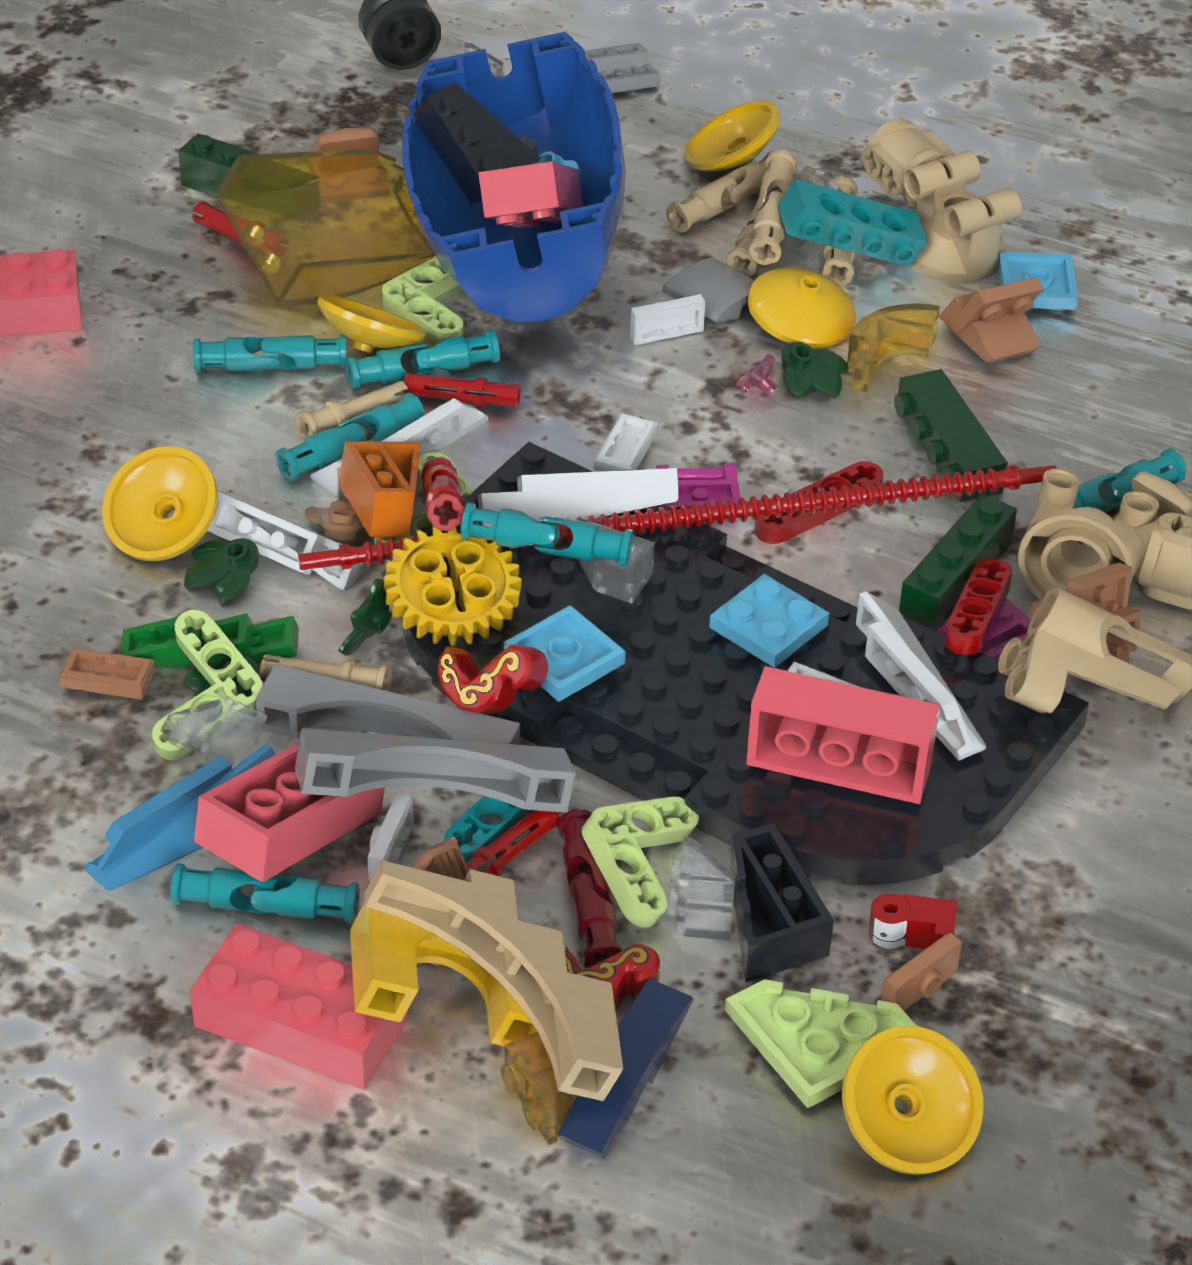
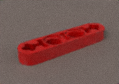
M860 461L798 491H801L803 495H806L809 489H812L814 493H818L820 488H824L826 492H829L831 487H835L837 491H840L843 485H846L848 489H852L854 484H858L860 488H863L865 483H869L871 487H874L877 481H880L883 485L884 473L879 465L868 461ZM851 504L848 510L854 508V505ZM839 506L837 511H833L831 507H828L825 513H822L820 509H816L814 514L806 512L803 515H799L797 511H794L791 517H788L786 513H782L780 518H776L774 514H771L767 520L764 519L763 515H760L758 520L755 521V535L765 543L779 544L848 510H844L842 506Z
M984 559L975 565L947 622L945 646L948 650L962 655L976 654L982 650L1010 590L1012 576L1010 564L998 559Z

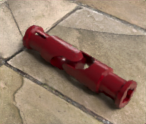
M582 809L564 813L558 819L557 829L558 834L565 842L562 855L572 898L578 937L584 941L585 945L583 963L584 967L587 968L609 957V952L613 955L622 951L623 948L617 943L615 937L618 924L609 893L610 888L582 835V827L592 812Z

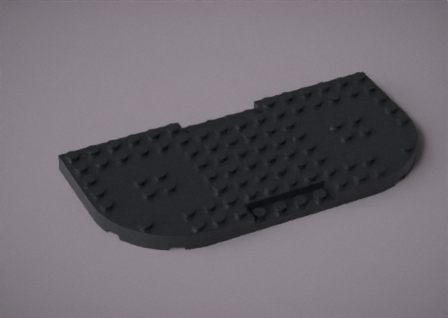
M528 442L463 500V506L465 509L466 504L471 502L475 503L476 508H479L478 495L482 493L518 492L517 478L521 475L593 471ZM664 504L648 507L653 512H657L659 507H663L665 511H669L670 508ZM643 508L639 510L642 514H645L648 508ZM635 510L628 512L630 515H634ZM703 522L699 528L691 523L688 529H684L683 525H678L677 530L667 526L664 532L660 528H655L654 533L644 529L640 535L636 530H633V546L627 568L620 567L619 562L594 558L592 561L550 555L538 551L532 545H528L525 548H514L513 550H510L509 547H503L501 553L511 551L512 563L519 565L518 577L521 578L519 605L513 608V618L511 620L503 619L501 631L489 626L488 639H484L478 633H474L472 644H468L463 636H457L455 646H451L448 636H442L440 641L434 644L433 633L427 632L419 639L417 638L416 625L406 630L403 628L407 648L417 666L421 665L432 677V684L446 695L438 677L439 657L446 647L466 650L481 671L504 651L505 641L571 605L626 651L625 664L560 702L541 686L531 691L518 689L514 701L505 710L484 715L520 723L521 738L541 747L564 748L572 764L643 801L666 797L685 799V805L699 816L698 824L695 827L730 846L732 845V835L774 823L808 878H811L812 873L843 878V884L882 885L917 880L942 872L943 865L963 856L967 859L974 856L1002 831L1085 727L1089 702L1063 691L1059 704L1050 714L1047 712L1039 713L1014 702L1005 696V685L1009 676L999 672V660L982 652L971 655L954 653L946 648L945 635L903 616L986 744L985 750L958 761L939 738L935 736L931 768L920 804L746 765L751 703L764 667H773L709 628L712 613L763 574L768 575L829 612L828 626L775 667V669L788 671L793 662L862 688L900 695L865 657L867 637L856 626L858 607L727 547V534L707 526ZM461 524L456 526L457 533L461 531ZM433 528L427 533L429 537L433 536ZM562 539L560 544H555L554 548L549 549L564 550L569 548L571 543L567 539ZM443 557L444 562H446L447 565L446 577L451 578L450 565L448 559L446 557ZM455 591L457 609L459 612H463L458 603L459 591Z

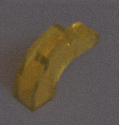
M921 303L893 305L877 310L861 319L851 331L847 364H849L848 372L854 374L852 389L867 392L877 367L890 357L904 354L928 357L937 335L940 306Z

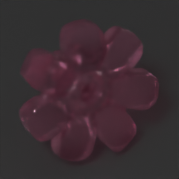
M772 354L766 355L756 365L755 369L751 367L735 386L743 394L750 388L757 386L766 396H769L778 387L768 376L769 371L774 367L772 363L776 359Z

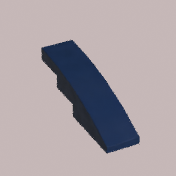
M652 979L648 980L618 1025L623 1071L604 1101L577 1095L557 1133L561 1140L603 1159L605 1158L623 1119L629 1121L647 1082L653 1083L693 1002L692 996Z

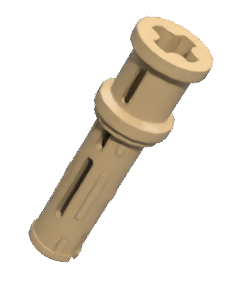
M398 381L395 384L343 403L330 400L325 403L323 408L315 411H299L295 418L299 435L304 441L306 437L322 430L337 428L342 422L378 406L386 405L388 407L400 402L403 396L408 393L397 397L394 394L408 388L404 382Z
M265 654L263 656L264 660L261 661L260 678L263 682L266 681L274 665L277 664L391 691L392 668L389 664H382L380 668L357 665L355 660L350 659L343 661L341 664H331L320 661L285 658Z

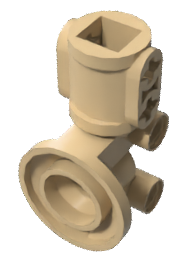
M904 118L893 119L882 125L870 139L868 147L863 150V164L869 176L889 195H902L909 204L917 207L916 212L919 214L928 242L911 266L930 278L951 283L975 282L996 273L999 270V252H1005V243L1001 237L1002 224L1018 219L1022 213V204L1018 193L1011 187L980 197L965 192V185L976 182L981 175L980 163L974 152L966 150L955 154L931 130L924 129L919 131L916 125Z
M1050 469L1044 473L1035 513L1021 541L1018 552V565L1021 576L1027 587L1040 600L1044 599L1049 588L1059 587L1066 590L1068 579L1115 563H1121L1132 567L1130 584L1132 579L1135 578L1138 584L1141 585L1142 592L1148 597L1192 610V517L1178 513H1166L1156 520L1159 509L1157 499L1145 492L1131 491L1123 496L1116 521H1113L1106 513L1096 508L1080 507L1073 509L1080 483L1079 478L1074 473L1064 469ZM1077 541H1081V542H1083V543H1085V544H1088V545H1090V546H1092V547H1085V546L1079 544Z

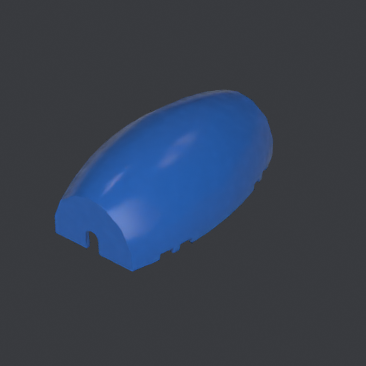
M566 32L507 44L512 70L504 77H498L492 73L486 49L428 61L415 85L417 96L416 98H410L409 101L410 116L405 117L402 163L407 188L426 241L441 265L481 310L514 322L547 321L571 311L598 285L608 264L624 200L626 176L619 116L611 90L604 76L599 75L595 62L592 59L588 60L586 58L584 49ZM456 82L517 137L528 135V139L525 142L526 145L533 138L538 145V149L535 152L538 156L550 151L555 155H560L564 161H575L580 168L579 176L583 207L560 211L561 224L547 223V221L539 220V227L526 229L497 225L496 220L484 217L482 199L471 205L413 113L428 95Z

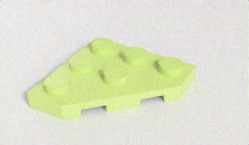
M767 979L726 998L725 1002L726 1013L807 1108L842 1091L847 1066L855 1052L867 1040L890 1028L917 1026L897 1003L881 1000L877 1001V1006L849 1001L848 994L811 988V993L809 994L783 989V982Z

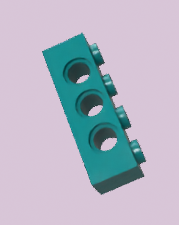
M795 179L778 204L787 235L906 267L912 265L928 242L918 212Z

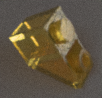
M535 1032L505 1044V1066L500 1068V1073L507 1091L510 1094L516 1093L521 1100L523 1113L528 1125L533 1130L539 1129L548 1145L558 1141L559 1136L557 1133L571 1108L575 1095L558 1091L552 1062L539 1033Z

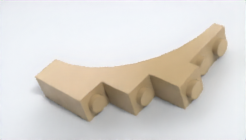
M381 860L364 893L365 907L413 923L436 934L470 956L493 975L510 993L538 1031L552 1062L558 1091L604 1101L623 1071L612 983L567 972L562 931L518 920L514 880L472 869L469 870L464 880Z

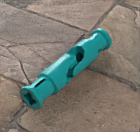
M491 329L486 330L485 335L464 338L462 335L445 338L432 348H428L429 344L420 343L377 351L375 356L354 359L353 356L346 357L345 367L351 389L355 391L359 390L360 386L364 384L382 382L386 385L404 381L408 372L401 365V356L404 352L413 350L411 364L419 372L412 374L430 375L435 372L433 369L453 372L468 369L470 364L490 361L492 364L499 363L500 349L494 330ZM483 348V350L471 351V349Z
M314 335L226 337L225 341L201 342L200 339H194L195 372H201L203 368H226L227 371L315 369L317 365H340L341 368H346V336L340 335L336 339H315ZM258 351H262L263 357H258L253 354Z
M408 393L403 396L400 402L388 407L386 405L378 406L342 422L337 428L322 430L306 437L304 443L288 450L284 447L278 449L275 457L279 471L286 480L293 482L299 478V474L313 468L320 470L338 461L343 455L344 441H364V429L362 426L370 434L371 439L368 441L381 442L425 415L424 407L417 396Z
M1166 449L1157 458L1152 460L1141 459L1127 465L1119 473H1108L1079 484L1073 509L1092 507L1105 513L1121 506L1123 496L1133 491L1131 480L1142 471L1149 472L1172 483L1181 482L1185 479V462L1175 449Z
M471 502L466 504L461 523L462 540H469L471 537L495 541L497 546L509 548L536 544L535 549L550 555L592 561L594 558L619 562L620 567L626 568L629 564L634 531L630 529L620 533L599 529L598 524L551 516L539 518V520H543L539 523L536 519L522 511L506 508L501 509L500 512L476 508L475 503ZM478 522L492 523L493 527L482 526ZM557 523L565 524L573 532V541L570 547L564 550L549 549L555 547L560 537Z
M182 863L175 865L170 887L172 904L180 905L182 901L209 903L210 908L262 914L273 912L283 916L316 920L318 916L345 918L346 923L353 924L357 917L360 898V886L356 882H351L349 886L323 884L319 878L273 876L262 883L242 870L215 867L213 871L187 869L185 864ZM255 884L254 893L251 898L242 893L240 886Z

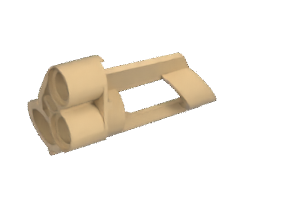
M1059 587L1047 590L1045 598L1037 608L1029 624L1027 637L1024 641L1019 638L1011 639L1002 650L998 662L999 672L1009 676L1005 685V696L1039 713L1047 712L1050 714L1057 707L1064 691L1067 673L1165 710L1172 703L1179 702L1192 690L1191 654L1131 627L1122 617ZM1107 633H1112L1172 661L1173 664L1161 677H1157L1114 657L1108 651Z

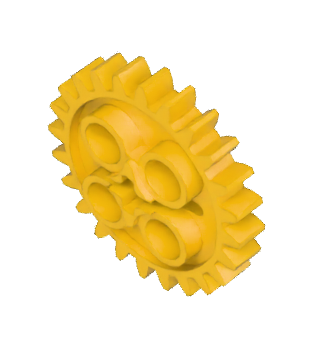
M433 526V536L430 537L419 530L417 531V543L405 538L403 540V550L394 549L393 561L386 564V576H384L386 605H392L393 618L403 617V628L405 630L415 625L417 626V638L419 639L427 632L433 633L434 644H437L442 636H448L451 646H455L457 636H463L468 644H472L474 633H478L484 639H488L489 626L501 631L503 619L511 620L513 618V608L519 605L521 578L518 577L519 565L512 563V552L505 551L501 553V546H497L495 541L488 544L487 539L476 537L462 540L461 534L457 533L456 527L448 531V533H442L441 530ZM443 557H446L448 559L450 565L451 578L446 577L447 565L446 562H444ZM455 591H459L458 603L463 612H459L457 609Z

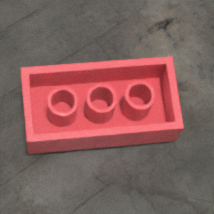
M551 161L478 172L484 217L496 220L497 225L526 229L539 227V220L547 221V223L561 224L560 211L583 207L578 169Z
M54 249L48 252L35 253L16 252L10 255H0V336L82 330L80 284L75 249Z
M765 666L751 703L746 765L920 804L931 768L940 705Z
M299 743L200 795L194 842L263 883L381 814L385 787L363 791L349 797L302 794L295 772Z
M238 923L234 925L190 989L194 1027L365 1090L407 1021V1012L401 1023L355 1012L351 964Z

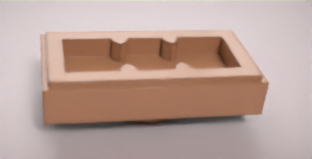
M72 647L59 675L60 687L143 700L155 673V662L151 659Z
M952 933L946 934L884 978L881 1001L897 1003L904 1011L922 997L928 998L934 995L944 981L957 973L962 942Z

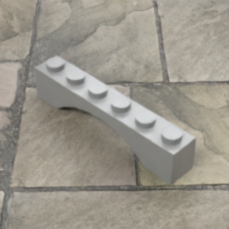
M277 664L274 665L256 697L258 729L300 739L301 729L308 728L334 731H369L387 735L520 745V723L473 713L420 698Z
M308 728L301 729L295 764V772L302 794L349 797L363 791L384 787L428 786L480 794L504 801L524 810L566 813L568 812L576 775L564 748Z

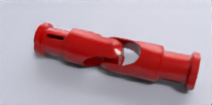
M435 457L424 464L421 475L427 517L436 529L450 531L462 523L465 510L459 479L457 477V470L450 460L444 457Z

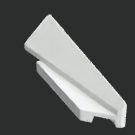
M453 398L381 442H421L420 457L428 452H438L487 422L488 416L471 404L468 405ZM342 459L310 474L312 480L337 498L344 495L339 486Z
M677 468L521 475L517 478L518 492L482 493L478 495V506L481 509L499 512L503 508L522 511L536 519L539 523L543 521L539 520V518L546 516L570 518L571 520H576L577 517L581 516L585 521L588 520L590 515H593L594 518H600L601 514L609 516L613 512L619 514L624 511H633L676 502L678 500ZM481 522L482 526L493 527L492 523Z
M218 490L216 513L207 530L229 541L240 538L249 539L256 544L259 554L304 574L310 575L313 570L336 587L346 591L377 562L373 561L370 567L366 563H358V565H353L350 569L342 570L341 566L300 570L298 554L339 549V545L344 543L330 539L321 533Z
M867 591L860 593L856 626L867 637L865 657L900 696L940 705L936 736L958 761L985 750L986 744L901 613L892 605Z

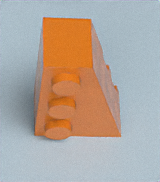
M344 441L339 486L370 537L389 540L390 538L394 539L395 536L410 535L421 442Z

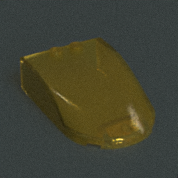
M364 149L238 155L216 193V197L278 307L316 304L320 294L343 298L359 294L385 284L393 278L436 257L425 239L407 188L404 168L395 164L397 158L382 152Z

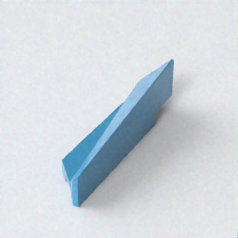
M267 743L233 769L232 764L220 755L113 821L105 834L110 842L109 847L103 855L92 862H88L85 867L86 872L104 889L112 891L203 848L194 842L199 796L275 756L273 748Z

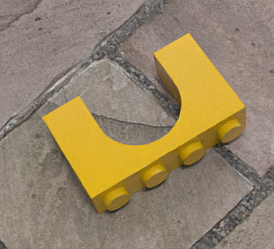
M364 902L350 929L354 1007L356 1013L401 1023L419 990L417 963L441 964L463 974L481 992L487 1008L491 1044L530 1053L536 1052L542 1042L538 1031L519 1003L493 975L466 953L436 934L402 918L365 907Z

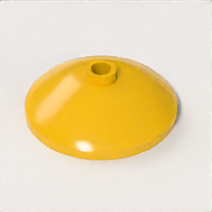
M757 100L737 105L715 116L704 124L687 143L684 152L687 162L694 169L713 172L734 169L753 161L765 149L777 132L781 119L777 106L770 101Z
M781 267L767 271L754 280L748 293V307L755 321L766 332L786 343L800 342L811 348L831 347L847 339L856 322L854 304L844 289L829 277L810 269Z
M320 294L317 301L321 312L337 331L352 339V347L364 352L372 353L374 347L392 349L418 344L425 339L427 334L424 328L409 320L364 303L328 294Z
M156 447L134 456L118 470L106 490L102 506V517L107 535L122 552L142 561H162L184 553L203 537L214 519L218 504V487L213 472L199 456L180 447ZM175 510L174 514L167 518L168 514Z
M900 1026L882 1031L867 1040L855 1052L844 1075L842 1103L848 1126L862 1149L878 1163L891 1170L911 1175H923L945 1169L956 1163L969 1151L979 1134L984 1105L978 1076L966 1055L952 1041L935 1031L917 1026ZM896 1098L904 1102L906 1107L904 1114L897 1111L895 1107Z

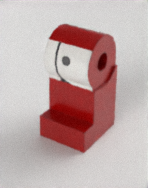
M908 894L880 895L873 900L870 906L869 937L876 945L886 949H894L900 946L926 949L944 935L949 933L954 935L957 901Z

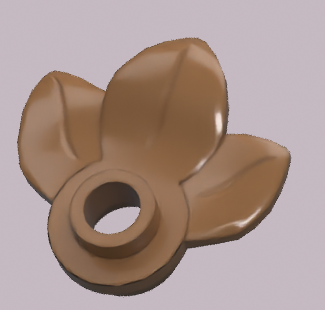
M345 499L333 501L330 508L311 506L305 509L306 518L310 521L321 523V526L325 528L324 535L330 539L353 540L357 537V531L364 528L351 504Z

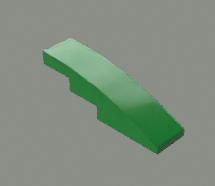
M248 613L214 621L241 654L252 657L257 663H261L264 660L263 656L265 654L285 658L297 656L299 626L293 615L254 625ZM178 617L123 629L120 655L154 660L155 667L196 668L177 643L175 622ZM192 626L187 628V633H194L201 641V646L203 647L206 642L203 639L202 628L199 630L194 629ZM223 653L212 655L207 663H220L228 655Z

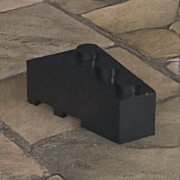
M456 82L428 95L413 113L471 205L482 199L478 172L537 164L541 159L540 156Z
M771 823L732 835L729 873L745 983L830 956L834 919L776 825Z

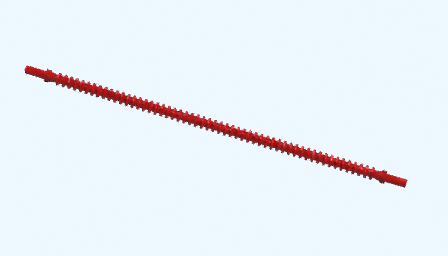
M1014 465L1008 466L1005 470H1000L999 472L989 468L986 474L979 469L975 475L970 471H966L964 476H961L959 472H955L952 478L945 473L942 479H939L937 475H932L930 480L925 476H921L919 481L911 477L908 483H905L903 479H898L897 484H894L892 480H888L886 485H882L880 481H877L874 487H871L869 483H865L863 488H860L858 484H854L852 489H848L846 485H843L840 491H837L835 487H831L829 492H826L824 488H820L818 493H814L812 489H809L806 495H803L801 491H796L795 496L785 492L784 497H780L779 494L775 493L772 499H769L767 495H762L761 500L751 496L747 502L741 497L738 503L728 499L727 504H722L721 500H717L715 505L711 506L710 502L706 501L703 507H699L698 503H694L692 508H688L686 504H683L681 509L676 510V507L672 505L669 511L659 507L657 512H653L651 508H648L645 514H642L638 509L635 510L634 515L624 511L623 516H618L616 512H613L610 518H607L605 514H601L600 519H595L593 515H590L586 521L581 516L577 517L576 520L598 524L599 529L625 532L626 529L636 530L640 535L644 529L654 533L655 528H660L664 532L667 526L677 530L678 525H683L684 529H688L691 523L699 528L702 522H706L707 526H712L713 521H717L719 525H722L726 519L731 524L735 523L736 518H740L742 522H746L748 517L757 521L760 515H763L766 520L770 518L771 514H774L776 518H780L782 513H786L788 517H791L794 511H797L799 515H803L805 510H808L810 514H814L816 509H820L822 513H825L828 507H831L833 511H837L839 506H842L844 510H848L851 504L856 509H859L862 503H865L867 507H871L873 502H876L878 506H882L885 500L892 505L896 499H899L901 503H905L907 498H910L912 502H916L920 496L926 501L930 495L934 499H939L941 494H944L946 498H950L953 492L956 496L960 497L963 491H966L968 495H973L974 490H977L981 494L985 492L986 488L991 493L995 492L999 487L1018 490L1020 485L1041 483L1044 473L1050 469H1057L1056 465L1018 469ZM557 523L560 537L556 544H560L562 539H567L571 543L573 541L572 530L565 524ZM417 536L412 537V541L417 543ZM401 537L398 543H394L393 539L390 538L388 544H382L381 540H377L376 545L370 546V543L366 541L362 547H351L348 544H341L339 549L298 554L299 569L307 570L341 566L342 570L350 569L353 565H358V563H366L370 567L373 561H378L379 565H383L384 560L393 561L394 549L403 550V540L405 538ZM487 540L488 544L494 542L493 540Z

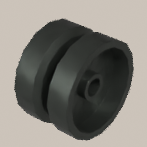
M364 0L358 14L359 28L377 60L387 68L396 70L412 69L426 62L436 52L441 40V25L427 0Z

